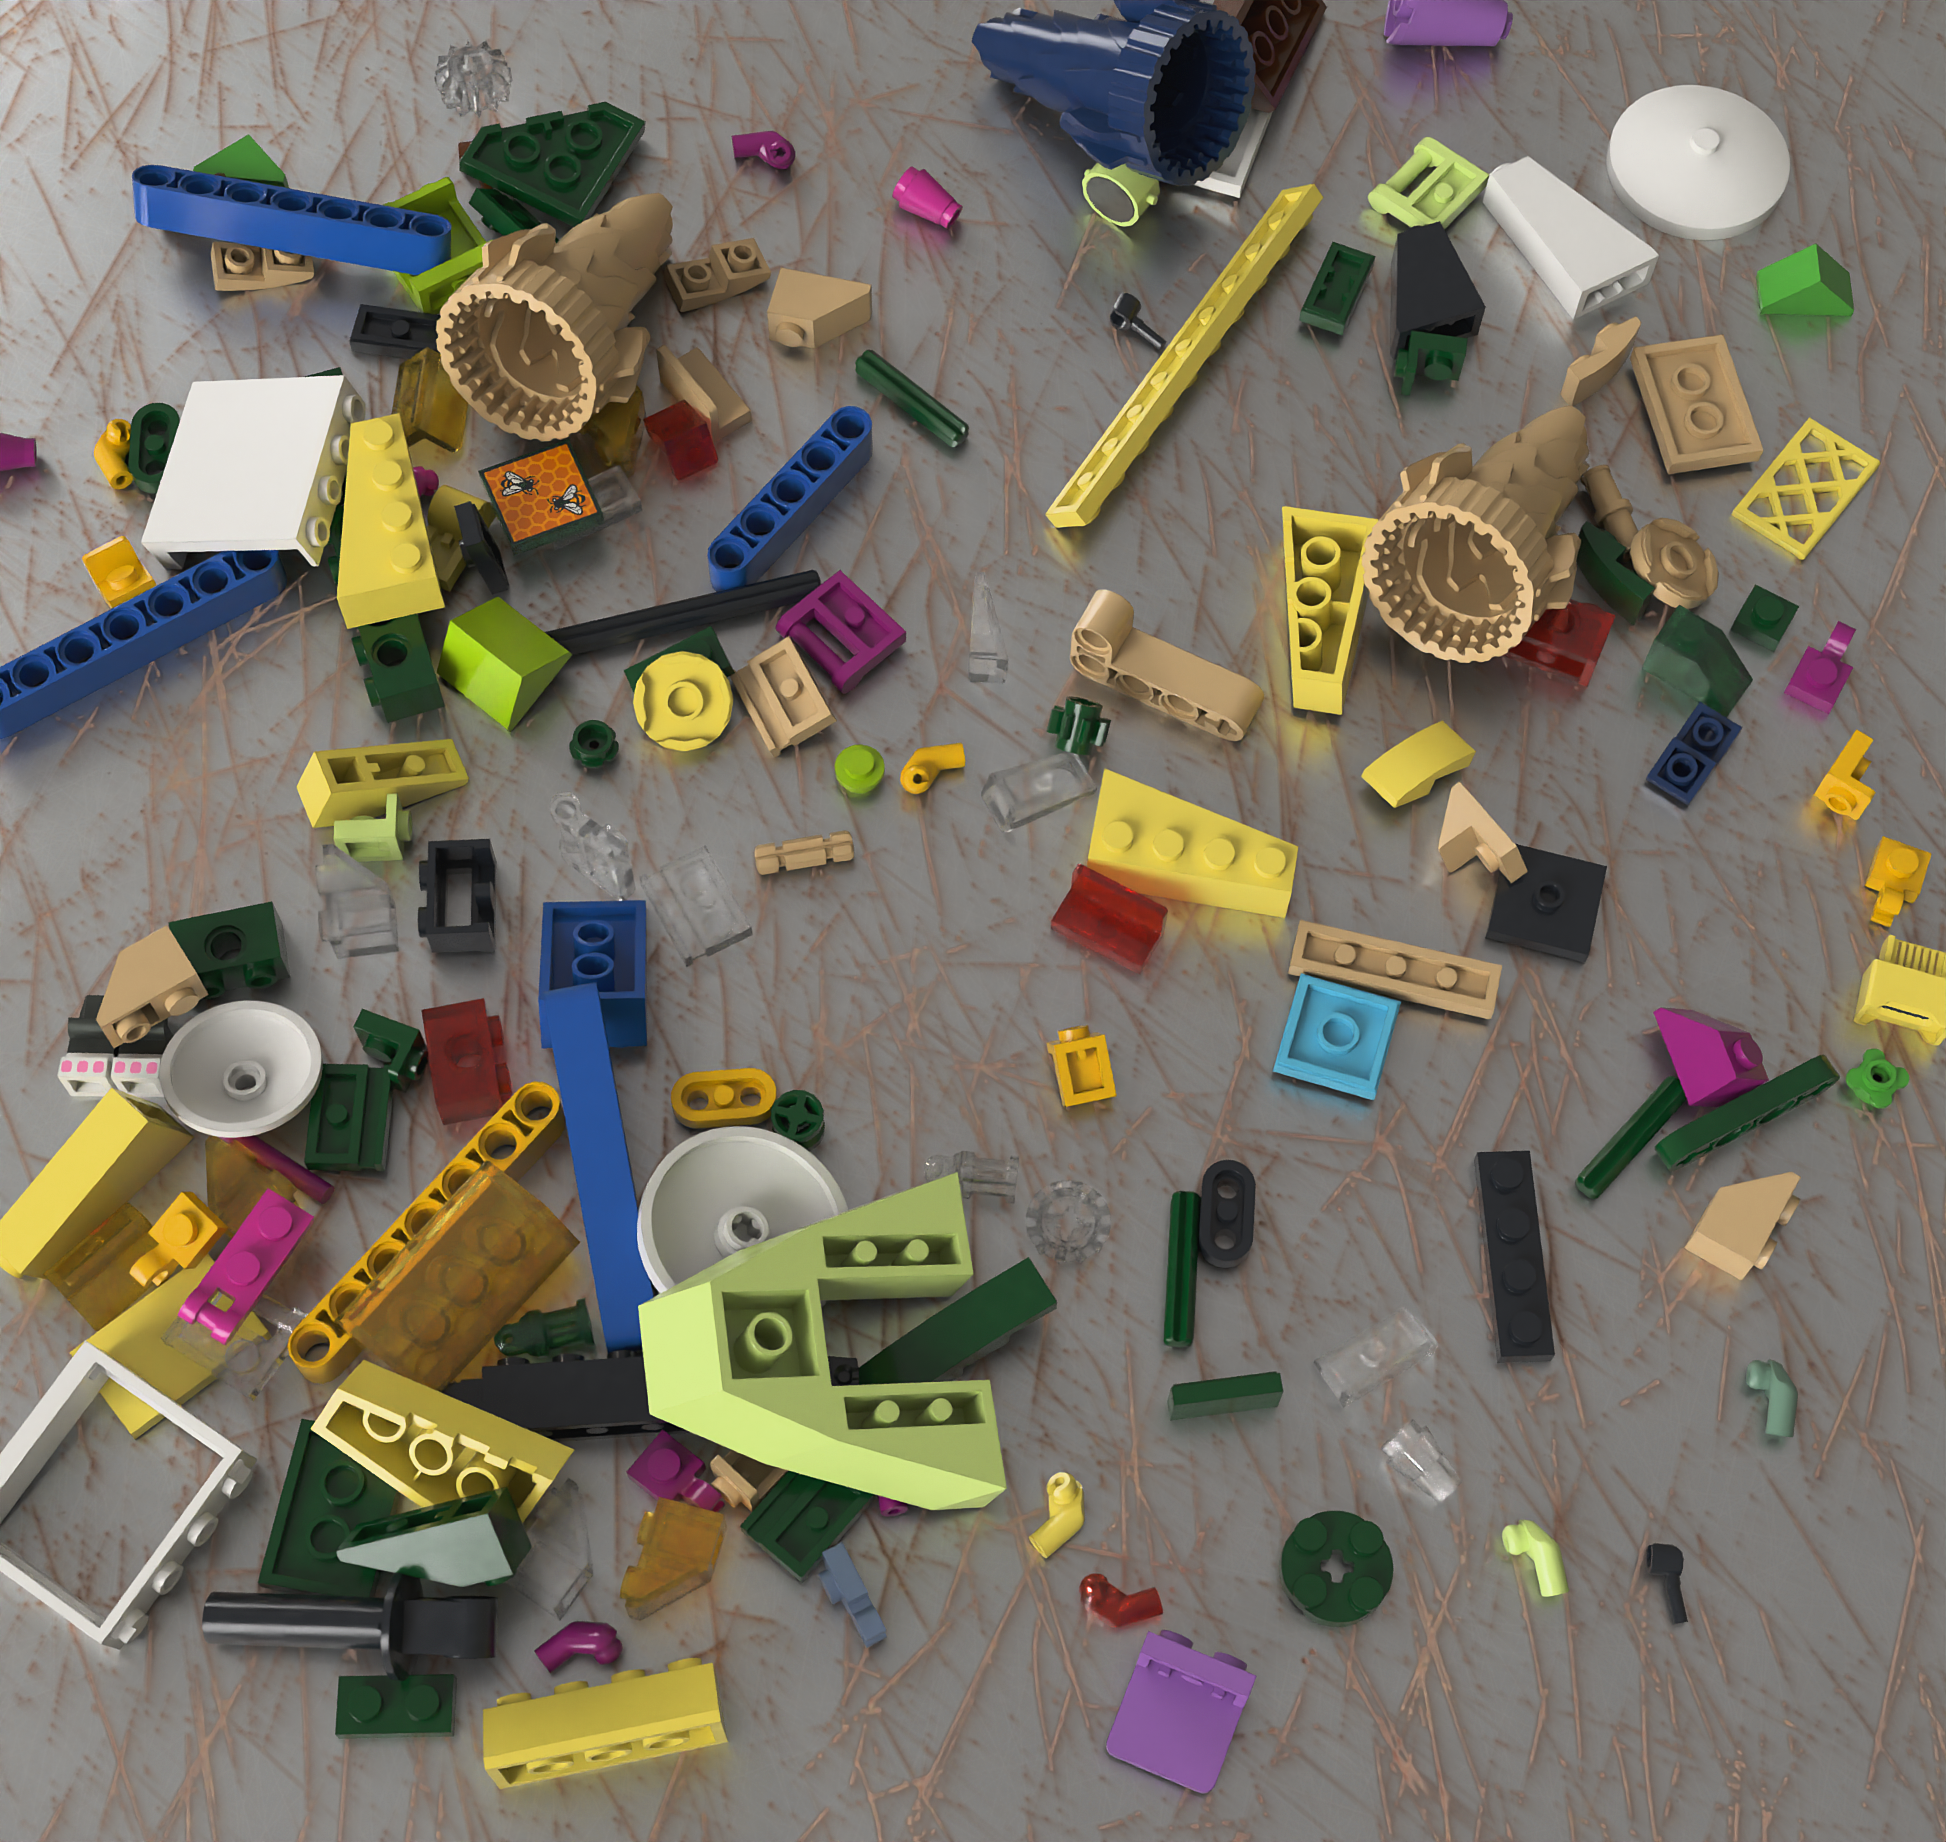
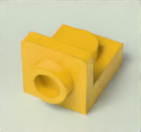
M120 536L82 557V561L101 596L111 609L157 586L152 576L139 561L133 547L125 536Z
M1857 729L1814 793V796L1823 800L1834 812L1848 815L1855 820L1860 818L1876 794L1873 789L1859 781L1872 762L1863 756L1874 739Z
M1082 1025L1059 1030V1040L1047 1042L1048 1053L1053 1054L1063 1106L1068 1107L1117 1096L1105 1034L1098 1032L1090 1033L1089 1026Z

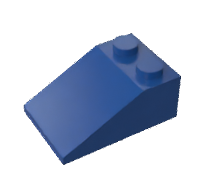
M646 900L543 902L538 996L542 1049L552 1048L543 992L597 982L609 1047L647 1046Z

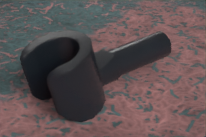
M1121 293L1110 314L1112 326L1122 331L1131 328L1158 350H1161L1167 341L1148 327L1142 319L1137 317L1141 309L1140 301L1131 294Z
M1658 1543L1649 1545L1646 1549L1645 1558L1647 1573L1665 1576V1587L1674 1624L1688 1622L1680 1588V1576L1684 1561L1683 1553L1674 1545Z

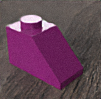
M1661 1007L1653 1012L1689 1106L1721 1107L1769 1081L1762 1064L1763 1055L1761 1049L1752 1039L1749 1032L1694 1010Z

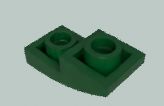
M1586 521L1578 535L1581 539V546L1577 555V565L1599 596L1620 616L1632 625H1635L1645 613L1655 587L1640 578L1636 571L1627 569L1620 564L1626 550L1625 546L1620 544L1608 531L1600 530Z

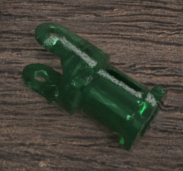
M577 1299L575 1306L545 1313L540 1309L527 1311L520 1318L519 1322L501 1326L494 1335L496 1347L507 1356L528 1353L540 1359L549 1357L551 1350L584 1343L586 1347L595 1346L586 1299ZM508 1338H513L511 1343L506 1344Z

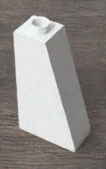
M1527 156L1512 164L1504 163L1490 173L1483 204L1573 320L1650 283L1659 257L1657 252L1532 158Z

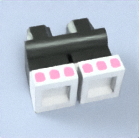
M87 995L79 1018H68V1035L70 1040L66 1057H61L57 1077L70 1096H105L111 1088L136 1097H164L160 1085L159 1071L163 1053L173 1037L168 1027V1018L151 1027L150 1031L143 1038L132 1043H123L113 1048L96 1021L104 995Z

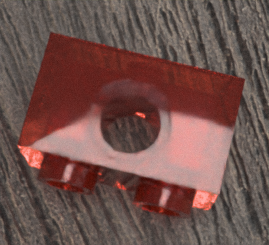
M1570 599L1565 609H1546L1518 645L1512 647L1503 656L1588 687L1616 615L1603 611L1595 604L1581 603ZM1551 627H1553V628H1558V629H1560L1561 631H1563L1564 633L1555 632V631L1551 630L1550 628H1551Z
M484 998L421 1010L435 1104L443 1125L494 1116L505 1104L503 1095L512 1093L507 1062L498 1063L496 1047L505 1045L500 1016L489 1015ZM477 1054L481 1056L480 1060L473 1066L460 1067L457 1065L459 1060L466 1055Z

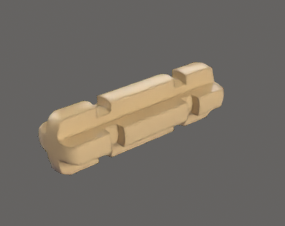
M844 830L829 833L830 838L823 839L821 834L782 841V846L775 847V843L757 845L754 849L757 870L759 874L765 875L779 872V867L786 866V870L789 871L827 864L826 859L833 858L834 863L851 860L854 858L852 836L849 831Z

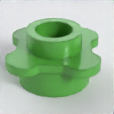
M1868 1049L1863 1054V1062L1858 1068L1850 1069L1845 1079L1847 1085L1853 1089L1855 1095L1860 1100L1882 1109L1892 1103V1095L1897 1089L1907 1086L1909 1074L1904 1068L1895 1067L1887 1061L1881 1050ZM1873 1075H1879L1882 1078V1082H1876L1873 1079Z

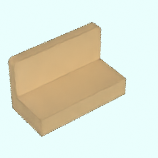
M665 344L656 349L660 381L712 444L752 421L749 407L698 347L679 358H676Z

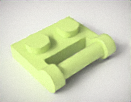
M1425 137L1415 146L1414 155L1385 184H1378L1369 193L1368 201L1377 212L1381 214L1390 213L1409 227L1425 226L1440 221L1445 230L1484 190L1488 183L1489 174L1437 140ZM1426 167H1437L1407 198L1401 194Z

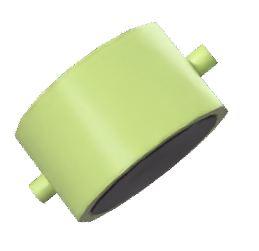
M1096 163L1091 170H1086L1085 177L1082 180L1083 193L1090 206L1102 218L1124 227L1133 225L1151 204L1155 205L1158 201L1157 196L1160 193L1159 180L1131 171L1126 167V163L1112 170Z

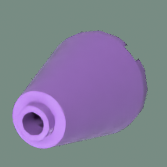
M1389 0L1385 15L1384 36H1388L1389 38L1386 42L1393 45L1495 46L1499 39L1507 38L1511 29L1513 14L1508 12V4L1504 0Z

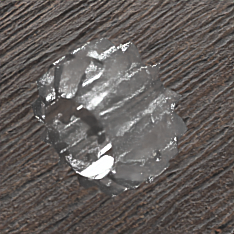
M467 39L465 47L459 49L450 45L448 55L438 57V70L435 71L436 76L434 80L436 89L439 91L442 102L447 109L456 108L461 117L472 111L480 119L483 110L488 109L497 113L499 102L509 101V88L512 87L511 82L513 80L511 68L508 67L501 49L491 50L487 41L482 42L476 47Z

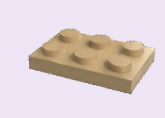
M1724 334L1633 348L1630 361L1668 474L1759 461L1764 450Z

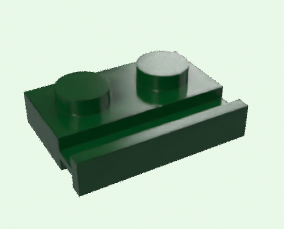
M323 1064L319 1086L311 1098L304 1163L308 1170L361 1171V1168H372L377 1171H385L394 1090L388 1075L390 1065H384V1068H371L368 1064Z
M788 1471L740 1525V1528L746 1536L751 1537L760 1545V1548L803 1583L823 1560L822 1552L837 1544L875 1500V1494Z

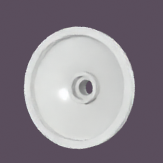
M235 1001L215 1006L198 1014L175 1033L161 1059L159 1071L160 1085L169 1108L187 1126L202 1133L218 1137H248L281 1126L296 1116L309 1103L321 1080L323 1058L319 1041L313 1029L295 1012L270 1002ZM253 1086V1087L250 1088V1089L241 1090V1089H243L244 1087Z

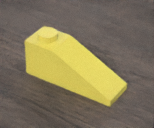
M444 739L314 751L296 787L312 827L319 828L334 826V821L350 820L356 816H371L375 818L386 814L387 794L398 793L403 808L467 784L469 777L453 740Z

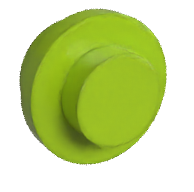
M862 744L849 746L841 751L836 758V778L844 788L853 793L871 791L884 777L885 765L883 757L876 749Z

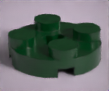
M1324 1511L1316 1513L1310 1518H1305L1297 1524L1283 1546L1279 1560V1577L1282 1589L1290 1600L1291 1598L1294 1604L1304 1611V1616L1320 1625L1346 1627L1362 1621L1369 1614L1376 1611L1392 1584L1393 1560L1379 1526L1349 1512ZM1331 1555L1342 1556V1561L1351 1567V1572L1344 1573L1340 1583L1332 1582L1330 1572L1321 1571V1562H1328Z

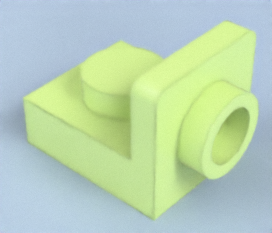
M398 793L387 794L386 819L356 816L350 820L334 821L333 839L342 862L403 860L404 841L412 840L413 824L411 811H403Z

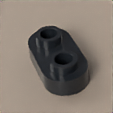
M1221 1160L1212 1164L1203 1176L1200 1190L1198 1247L1206 1261L1221 1268H1230L1242 1263L1247 1258L1253 1242L1256 1184L1252 1172L1238 1161ZM1230 1186L1235 1190L1236 1196L1224 1198L1218 1193V1188ZM1219 1236H1227L1232 1239L1234 1246L1229 1249H1222L1216 1244L1215 1239Z

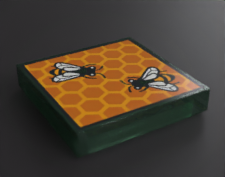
M569 439L478 471L480 481L513 556L605 523L603 512Z

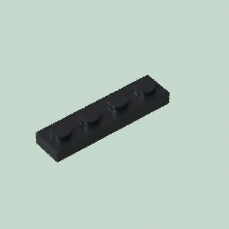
M1530 1151L1477 1152L1474 1158L1497 1363L1551 1361L1555 1356Z

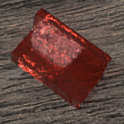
M1077 864L1072 872L1071 889L1053 916L1051 929L1141 974L1164 936L1168 909L1082 864Z

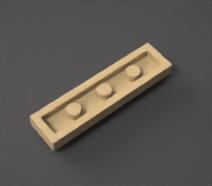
M1300 920L1288 974L1300 976L1302 973L1362 991L1491 1019L1495 1008L1502 965Z

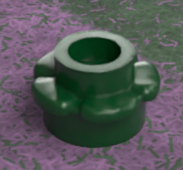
M588 720L581 723L575 729L573 740L569 744V750L575 760H581L583 766L598 768L603 766L606 760L611 761L616 757L619 744L615 741L616 733L611 727L599 720ZM592 743L599 744L596 749L590 748V745Z

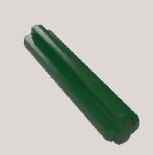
M868 349L857 358L855 362L857 374L950 447L957 448L967 439L969 426L966 422L874 350Z
M1668 1076L1582 1170L1575 1180L1578 1190L1590 1199L1599 1198L1680 1108L1687 1098L1677 1077Z
M1192 1191L1174 1192L1170 1209L1164 1343L1171 1347L1180 1348L1190 1347L1194 1339L1201 1198L1198 1193Z

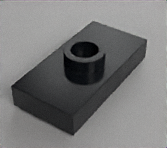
M471 501L454 506L463 538L459 540V545L467 567H477L492 595L508 590L509 582L500 549L477 507Z

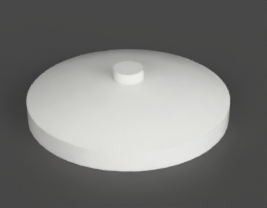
M1701 85L1667 87L1651 92L1636 100L1618 119L1610 138L1606 156L1607 172L1611 185L1618 198L1632 214L1661 232L1692 240L1709 241L1731 238L1760 225L1772 214L1779 204L1790 174V157L1787 144L1775 123L1761 109L1748 100L1722 89Z
M732 1126L711 1129L699 1133L676 1146L657 1166L644 1189L638 1207V1249L650 1280L661 1294L739 1250L848 1211V1207L840 1187L831 1173L812 1153L793 1140L780 1134L754 1127ZM820 1300L821 1308L828 1300Z

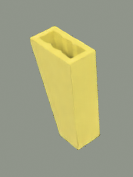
M111 1088L0 1220V1267L19 1279L23 1275L47 1279L183 1150L194 1136L158 1104Z

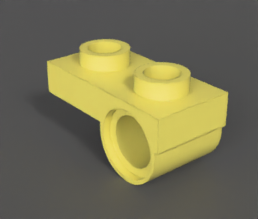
M442 485L431 500L427 515V530L440 587L450 592L466 566L459 545V540L463 538L454 506L471 501L477 507L488 529L496 516L490 502L448 485Z

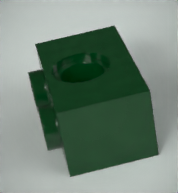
M272 901L168 922L170 931L208 993L202 999H213L223 995L225 991L242 987L253 989L266 988L275 984L277 980L291 978L283 925ZM229 950H241L233 959L220 960L223 954Z

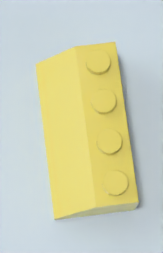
M687 1658L668 1664V1672L645 1676V1670H628L612 1675L610 1684L589 1688L587 1681H575L556 1686L554 1688V1695L532 1699L530 1693H515L500 1697L496 1700L497 1707L483 1709V1760L485 1771L499 1789L728 1742L713 1663L702 1665L701 1658Z

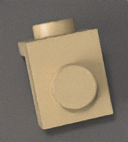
M731 1450L724 1458L717 1455L710 1462L712 1474L716 1478L711 1483L713 1488L731 1506L736 1507L742 1502L751 1512L788 1472V1470L764 1464L734 1450Z

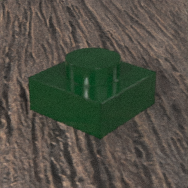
M1755 584L1730 630L1774 652L1799 606Z

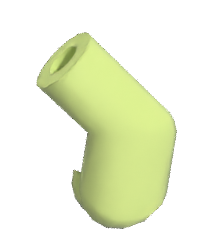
M1519 1520L1518 1525L1506 1526L1502 1532V1537L1507 1552L1513 1555L1526 1552L1534 1560L1541 1595L1555 1596L1568 1592V1582L1558 1543L1531 1520Z

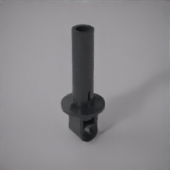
M401 1573L394 1574L388 1586L386 1596L383 1598L214 1591L210 1593L204 1606L202 1630L204 1639L208 1644L381 1650L387 1676L391 1680L404 1681L412 1674L419 1654L443 1655V1657L461 1659L496 1657L498 1597H424L420 1578Z

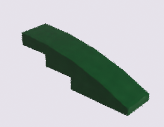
M1027 1257L939 1311L859 1367L860 1385L953 1381L963 1375V1368L1007 1344L1010 1341V1335L1057 1309V1300L1031 1259Z

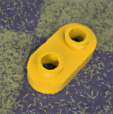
M756 1068L688 1073L677 1080L671 1091V1104L675 1117L683 1125L695 1129L761 1123L771 1116L772 1107L777 1099L776 1086L773 1079L766 1072ZM750 1094L760 1097V1101L754 1106L743 1104L742 1099ZM697 1098L705 1099L708 1102L707 1106L701 1110H694L689 1105Z

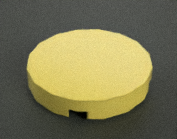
M679 651L663 655L646 667L636 683L633 705L639 725L651 739L668 749L689 751L705 747L721 735L731 719L734 698L730 681L718 664L702 654Z

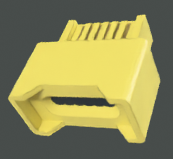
M1889 934L1882 944L1879 959L1873 960L1862 976L1853 1021L1858 1024L1867 1025L1878 1019L1917 1030L1926 1043L1940 1045L1946 1038V952L1895 939L1896 936Z

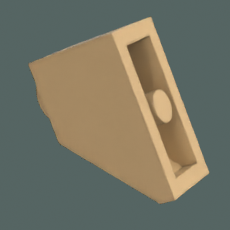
M781 267L767 310L769 340L780 342L789 347L802 346L815 349L870 321L872 315V285Z

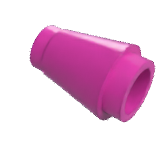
M913 166L904 172L892 194V197L899 202V208L942 225L946 229L952 227L963 208L925 169L919 171Z

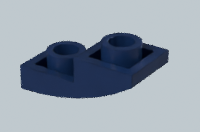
M1699 702L1677 736L1673 737L1647 775L1646 780L1689 806L1733 745L1743 727Z

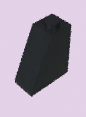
M1441 222L1425 226H1413L1399 233L1391 261L1390 355L1393 361L1397 358L1399 348L1407 349L1411 331L1461 338L1478 335L1486 306Z

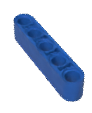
M846 406L835 411L714 539L708 548L707 557L710 582L716 592L756 583L868 463L873 450L872 420L864 409L857 406ZM818 468H827L826 470H815ZM787 500H798L793 503L785 502ZM758 532H767V533H768V534H765V535H755V533H758ZM729 564L738 565L735 568H724V566Z

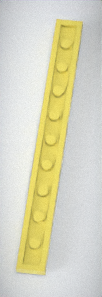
M1315 184L1284 189L1280 192L1045 513L1056 528L1085 526L1096 519L1101 511L1100 506L1109 493L1117 488L1125 479V471L1130 464L1149 446L1151 435L1159 424L1172 414L1174 410L1173 405L1183 391L1196 381L1198 370L1206 359L1220 348V340L1230 326L1243 316L1245 312L1244 307L1253 294L1266 284L1268 280L1267 275L1277 261L1287 255L1290 250V243L1295 236L1311 222L1313 218L1312 213L1324 198Z

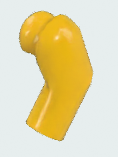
M114 419L108 423L106 431L103 432L94 449L95 460L114 489H124L133 480L130 470L125 463L130 451L131 424L123 419Z

